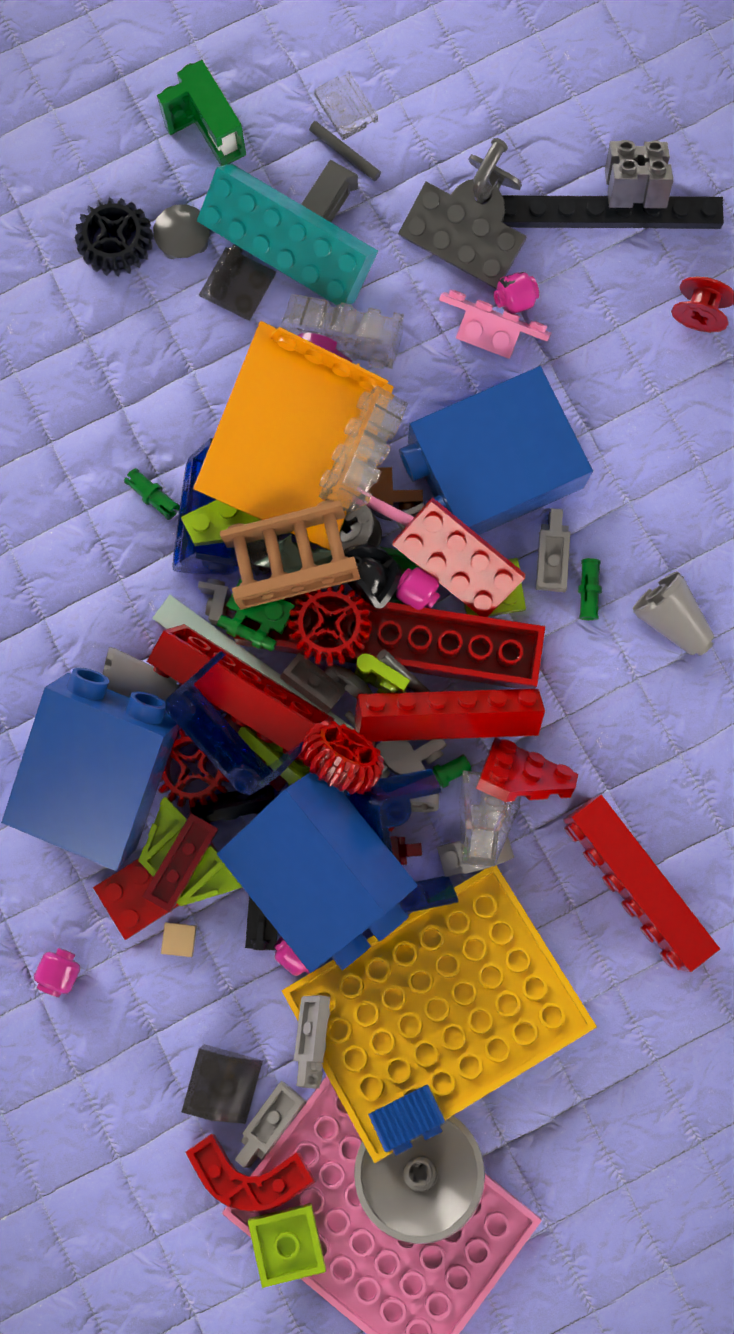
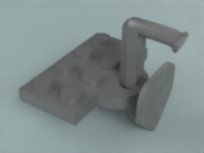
M493 138L491 141L492 145L484 159L473 154L468 159L470 164L478 169L474 179L467 180L458 185L451 195L425 181L398 235L497 289L500 278L507 275L527 237L502 223L505 215V202L499 191L501 185L520 190L522 184L515 176L496 166L502 153L506 152L508 147L503 140Z

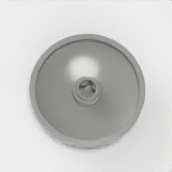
M455 1116L450 1117L446 1120L445 1124L440 1126L443 1131L442 1133L426 1141L422 1135L411 1141L413 1145L411 1149L397 1156L393 1152L377 1163L373 1162L362 1141L355 1161L354 1178L356 1192L360 1204L369 1219L389 1236L413 1244L434 1243L458 1232L474 1215L484 1190V1161L475 1138L468 1128Z

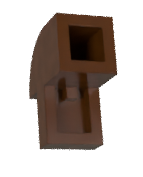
M392 467L363 468V492L403 512L423 503V490H393ZM370 509L372 513L378 518L393 521L392 519Z

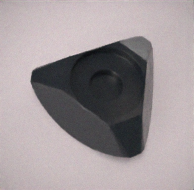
M360 544L343 549L346 557H355L361 578L347 582V584L360 598H363L365 602L373 607H385L399 584L401 578L400 565L387 551L376 545Z

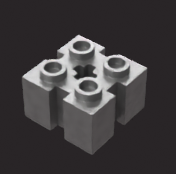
M629 140L610 141L605 166L606 185H609L607 192L609 208H632L633 203H643L644 208H667L673 184L671 164H668L670 155L667 142L654 140L644 142V146H635L633 141Z

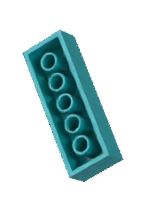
M234 164L216 168L197 218V222L342 309L356 301L378 253V250Z

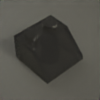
M203 1044L197 1053L181 1112L211 1121L246 1124L263 1060Z

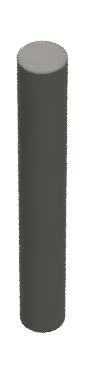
M317 121L311 124L309 131L373 181L380 177V170Z
M382 650L378 653L377 659L410 680L408 687L413 692H431L389 652Z

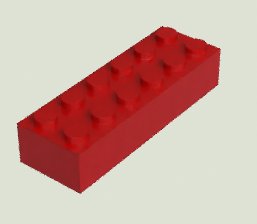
M185 624L163 630L146 661L154 666L153 670L157 674L166 678L171 677L178 681L181 689L190 694L196 693L205 699V703L209 707L219 711L222 709L231 715L230 718L233 722L243 727L249 726L257 732L256 735L261 740L267 743L274 742L283 748L282 751L285 755L294 760H304L300 755L302 750L300 746L303 743L304 736L315 723H321L322 721L330 723L335 720V718Z
M602 794L589 799L563 819L567 825L564 827L567 835L573 842L579 841L585 848L583 852L584 857L593 867L598 866L605 874L602 880L612 892L617 891L624 899L621 905L632 918L636 916L643 924L640 930L651 943L655 941L660 946L662 951L659 954L670 968L675 967L677 970L680 969L691 973L720 950V947Z

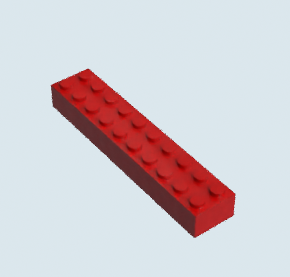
M315 591L310 592L312 596L316 594ZM304 594L283 599L294 604L296 610H301L295 604L297 598L304 602L307 601ZM354 597L352 601L354 602L360 597ZM364 601L363 606L359 610L369 609L370 615L363 618V620L371 621L372 626L362 630L370 633L369 640L359 638L365 645L363 651L358 650L356 647L352 648L355 651L356 658L351 659L347 653L343 654L345 662L356 663L358 657L362 654H370L377 658L380 651L386 650L409 672L516 689H535L538 684L546 626L425 607L417 610L411 605L388 602L383 608H375ZM337 602L321 603L329 611L345 608L344 605ZM313 609L308 613L305 620L304 631L306 635L311 633L312 628L318 623V618ZM353 614L347 618V621L341 627L347 640L352 636L356 626ZM291 616V618H290L289 621H291V620H298V619L293 618V617ZM323 616L325 624L323 629L327 630L329 627V631L334 630L336 632V620L332 619L331 621V618L326 619ZM247 617L243 625L255 631L261 626V624ZM288 624L282 634L272 629L268 634V637L277 641L273 651L304 655L307 647L301 651L295 649V645L301 639H290L289 635L298 629H291L288 627ZM238 635L234 637L236 644L253 647L251 646L252 642ZM323 638L320 641L316 640L313 642L325 648L340 646L331 638ZM337 656V657H332L333 660L339 661V660H338V656Z

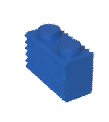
M425 1085L368 1114L384 1151L388 1153L393 1150L395 1156L413 1147L411 1141L422 1135L426 1141L442 1133L443 1131L440 1126L446 1123L429 1085Z

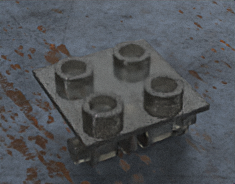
M233 244L232 247L224 249L199 296L250 321L277 272L242 255V248Z

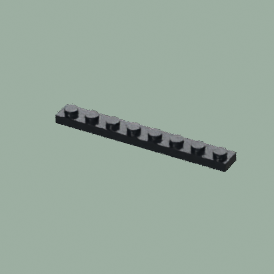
M502 195L505 202V215L502 223L515 228L721 229L724 224L723 197L670 196L667 208H644L643 203H633L632 208H609L608 196Z

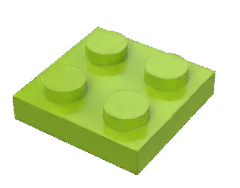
M312 1203L248 1219L262 1288L326 1272Z

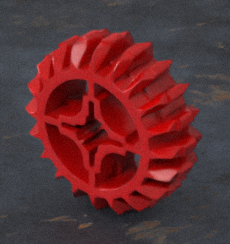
M342 584L338 586L337 592H334L333 586H331L325 592H321V589L316 590V594L313 596L310 592L304 593L307 599L306 602L298 598L295 600V604L301 610L291 609L289 612L290 616L298 619L288 622L289 628L298 629L289 635L290 639H301L295 645V649L301 651L307 647L304 658L308 660L315 653V664L320 665L323 657H327V665L333 666L332 657L337 656L341 665L345 664L343 654L347 653L351 659L356 658L355 651L352 648L356 647L358 650L363 651L365 645L359 638L369 640L370 633L362 630L372 626L371 621L363 620V618L370 615L369 609L359 610L364 604V599L358 598L353 602L352 600L356 592L352 589L347 595H344L345 586ZM337 602L344 605L345 608L329 611L321 603ZM313 609L318 618V623L312 628V632L306 635L304 631L305 620L308 613ZM353 614L356 626L352 636L347 640L341 627L347 621V618ZM323 616L326 619L331 618V621L332 619L336 620V632L334 630L329 631V627L327 630L323 629L325 627ZM323 638H331L340 646L325 648L313 642L316 640L320 641Z
M335 721L315 723L302 740L300 755L304 759L303 763L310 767L309 771L316 774L319 780L327 782L329 787H337L340 792L346 790L349 794H354L355 792L363 794L365 791H370L382 775L384 759L380 755V750L373 747L374 743L368 741L365 735L357 733L355 729L352 730L345 724L338 725Z
M195 726L191 728L190 736L187 735L184 728L179 729L181 738H175L160 781H164L165 784L160 786L158 791L163 794L170 790L171 792L167 798L171 802L179 796L177 806L181 808L184 807L187 799L189 800V807H195L197 800H200L202 806L207 805L206 797L208 796L214 802L218 801L219 798L214 793L217 789L224 794L228 792L221 785L223 780L228 783L233 782V778L225 775L226 771H235V766L231 764L226 765L225 762L232 760L234 756L232 753L222 754L229 745L223 742L217 746L216 744L220 740V736L217 733L209 740L210 730L207 728L203 729L201 736H198V728ZM189 744L205 745L202 750H198L192 756L183 755L178 751ZM212 751L215 753L218 762V771L215 778L206 769V763ZM172 758L181 766V773L177 778L176 784L173 783L170 775ZM182 759L194 764L195 760H198L197 766L206 776L203 777L199 773L195 774L193 772L192 776H189L190 769ZM197 779L203 780L210 785L199 792H183L186 785L189 786L192 781Z

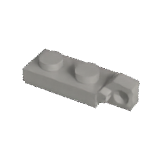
M551 508L548 524L541 525L536 590L567 591L570 532H568L569 526L562 525L563 509Z
M322 995L301 997L294 1061H298L299 1067L296 1084L298 1087L320 1088L323 1075L322 1063L326 1050L327 1023L330 1016V997Z
M281 1081L242 1133L244 1136L241 1142L245 1146L235 1158V1161L243 1168H250L258 1157L263 1160L307 1101L285 1082Z

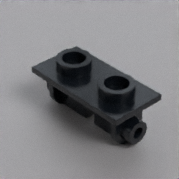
M249 896L245 948L276 950L274 945L277 942V930Z

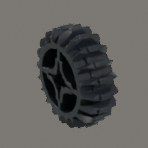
M109 197L108 204L103 205L98 200L97 208L94 209L88 206L89 215L80 214L82 223L76 224L75 228L78 233L75 235L77 250L83 256L84 262L87 265L91 264L96 272L102 269L103 273L108 276L111 270H114L115 275L119 277L121 270L125 269L130 274V266L135 265L140 268L141 263L139 259L148 260L147 250H152L151 240L153 239V232L150 229V221L145 218L144 211L141 208L137 209L133 202L126 205L125 200L120 198L116 204ZM100 228L101 233L96 237L97 241L93 243L94 235ZM136 230L135 238L131 245L128 246L127 241L132 237L131 233Z

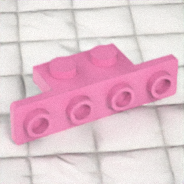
M450 289L449 293L444 292L439 298L442 302L466 310L456 339L505 358H511L520 332L547 342L550 338L551 332L546 331V325L532 320L530 324L519 320L520 316L518 314H510L506 310L501 314L492 310L493 305L481 300H477L475 304L465 300L466 295L456 290Z

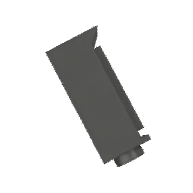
M330 160L301 205L332 222L349 196L350 191L358 189V175Z

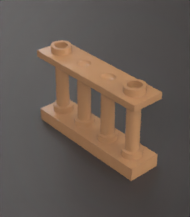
M341 500L322 501L315 507L249 524H233L228 529L220 531V536L226 547L235 548L242 583L238 587L232 588V592L240 610L361 579L355 557L348 558L344 554L336 521L346 518ZM324 523L333 559L330 563L318 566L314 563L306 528ZM294 531L302 568L300 571L287 573L284 572L276 536ZM264 539L272 575L269 579L257 581L253 577L246 543Z

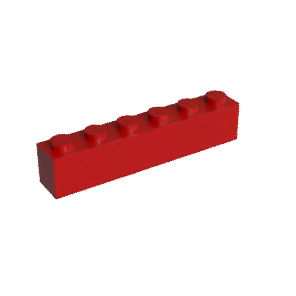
M539 689L358 694L354 720L357 733L365 735V738L372 742L538 736L545 708Z

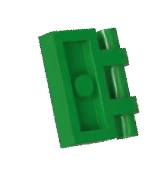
M241 579L239 580L236 587H238L242 583ZM232 593L226 607L236 612L233 619L221 615L217 626L227 630L226 634L233 637L238 635L252 642L251 646L257 649L262 647L273 652L277 641L268 637L270 630L272 629L282 634L291 618L290 610L296 607L294 604L281 599L240 610ZM246 617L261 624L260 628L255 631L243 625Z

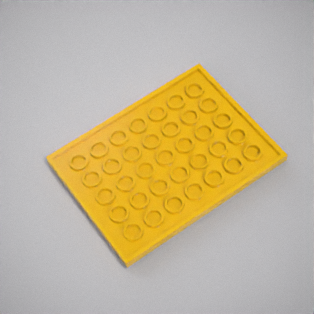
M497 865L482 870L410 913L406 921L380 942L374 935L368 938L367 941L371 947L344 970H341L336 962L332 960L281 990L297 1021L299 1020L301 997L317 995L330 997V1016L327 1023L326 1050L322 1063L323 1069L374 1163L392 1154L393 1150L388 1153L384 1151L368 1115L371 1112L425 1085H429L446 1121L597 1028Z

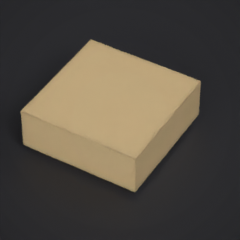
M165 922L161 954L193 957L197 926Z

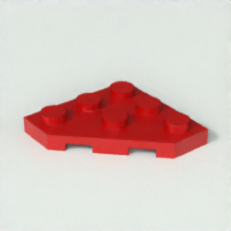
M495 737L489 749L476 789L504 802L515 801L517 796H525L528 800L548 799L550 794H558L560 798H571L576 788L578 774L566 765H557L546 760L537 752H528L517 747L510 740Z

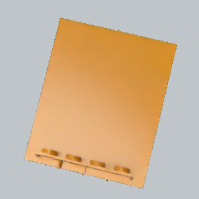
M260 321L193 489L260 520L315 507L320 502L326 500H341L346 516L394 387L388 384V380L360 367L359 363L354 364L281 327L275 328ZM345 518L336 520L339 532ZM324 523L306 528L309 542L331 550Z

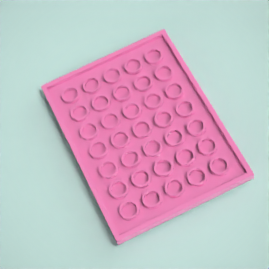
M326 1075L320 1084V1088L312 1093L271 1151L261 1160L250 1175L260 1176L297 1152L302 1156L316 1182L288 1202L274 1209L249 1212L226 1206L222 1214L251 1237L248 1225L249 1218L312 1203L326 1272L300 1278L366 1334H460L541 1223V1218L485 1173L482 1198L474 1215L463 1228L452 1236L428 1244L407 1243L389 1236L369 1219L360 1204L355 1187L354 1170L362 1140Z

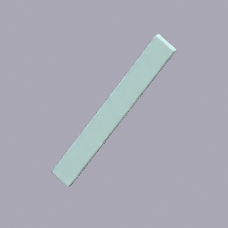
M169 595L152 619L166 629L182 624L187 625L319 708L283 681L279 673L239 644H236L235 641L173 596ZM331 711L328 713V715L335 718L334 721L338 725L345 724L348 728L354 729Z

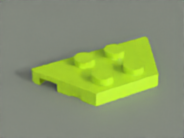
M164 797L160 802L155 822L152 823L148 840L138 860L153 877L187 821V818L167 797ZM212 845L209 846L177 903L180 906L243 888L218 857V852Z

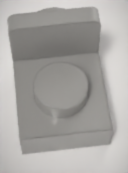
M208 579L207 582L199 581L198 588L201 593L214 595L213 598H209L207 601L205 614L209 616L208 619L211 624L217 626L220 616L227 615L228 608L226 605L231 597V591L228 586H225V582L217 579Z

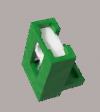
M201 59L196 63L187 64L182 70L177 72L179 84L169 86L157 95L164 125L171 136L195 123L220 166L231 164L246 156L242 125L205 63Z

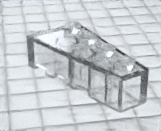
M291 294L281 328L295 335L316 333L329 337L338 342L335 349L352 361L360 359L369 362L375 368L384 369L388 367L393 369L403 336L404 314L394 312L392 318L381 316V311L378 309L368 308V312L363 313L358 312L351 304L341 303L336 305V307H331L327 300Z
M378 385L369 392L364 391L356 406L360 409L356 418L352 417L344 430V433L347 434L344 444L340 443L332 455V460L335 461L331 471L326 470L321 478L319 486L323 488L318 497L324 500H341L344 511L349 514L369 503L372 493L368 491L373 483L375 484L378 481L381 473L376 467L380 466L388 456L391 447L386 442L388 439H393L396 435L407 408V402Z
M463 771L459 800L462 864H469L477 868L495 866L519 811L521 796H517L515 801L504 802L476 789L481 772Z

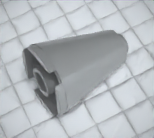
M676 571L658 582L660 586L653 591L649 589L633 606V612L639 619L690 655L696 653L703 655L713 646L711 641L714 638V634L684 577Z
M109 647L103 675L109 679L107 689L129 698L131 693L136 691L150 693L163 699L167 703V707H171L172 702L178 703L181 693L179 684L173 678L163 677L153 670V666L116 648Z

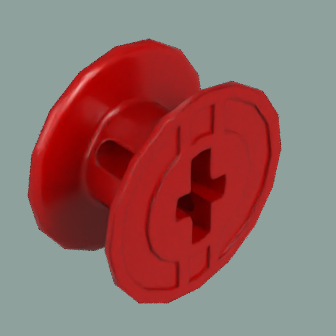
M696 276L682 280L679 286L680 291L690 301L675 304L671 310L672 316L680 324L697 331L711 333L725 330L729 325L728 318L718 309L734 305V290L725 283L708 277Z

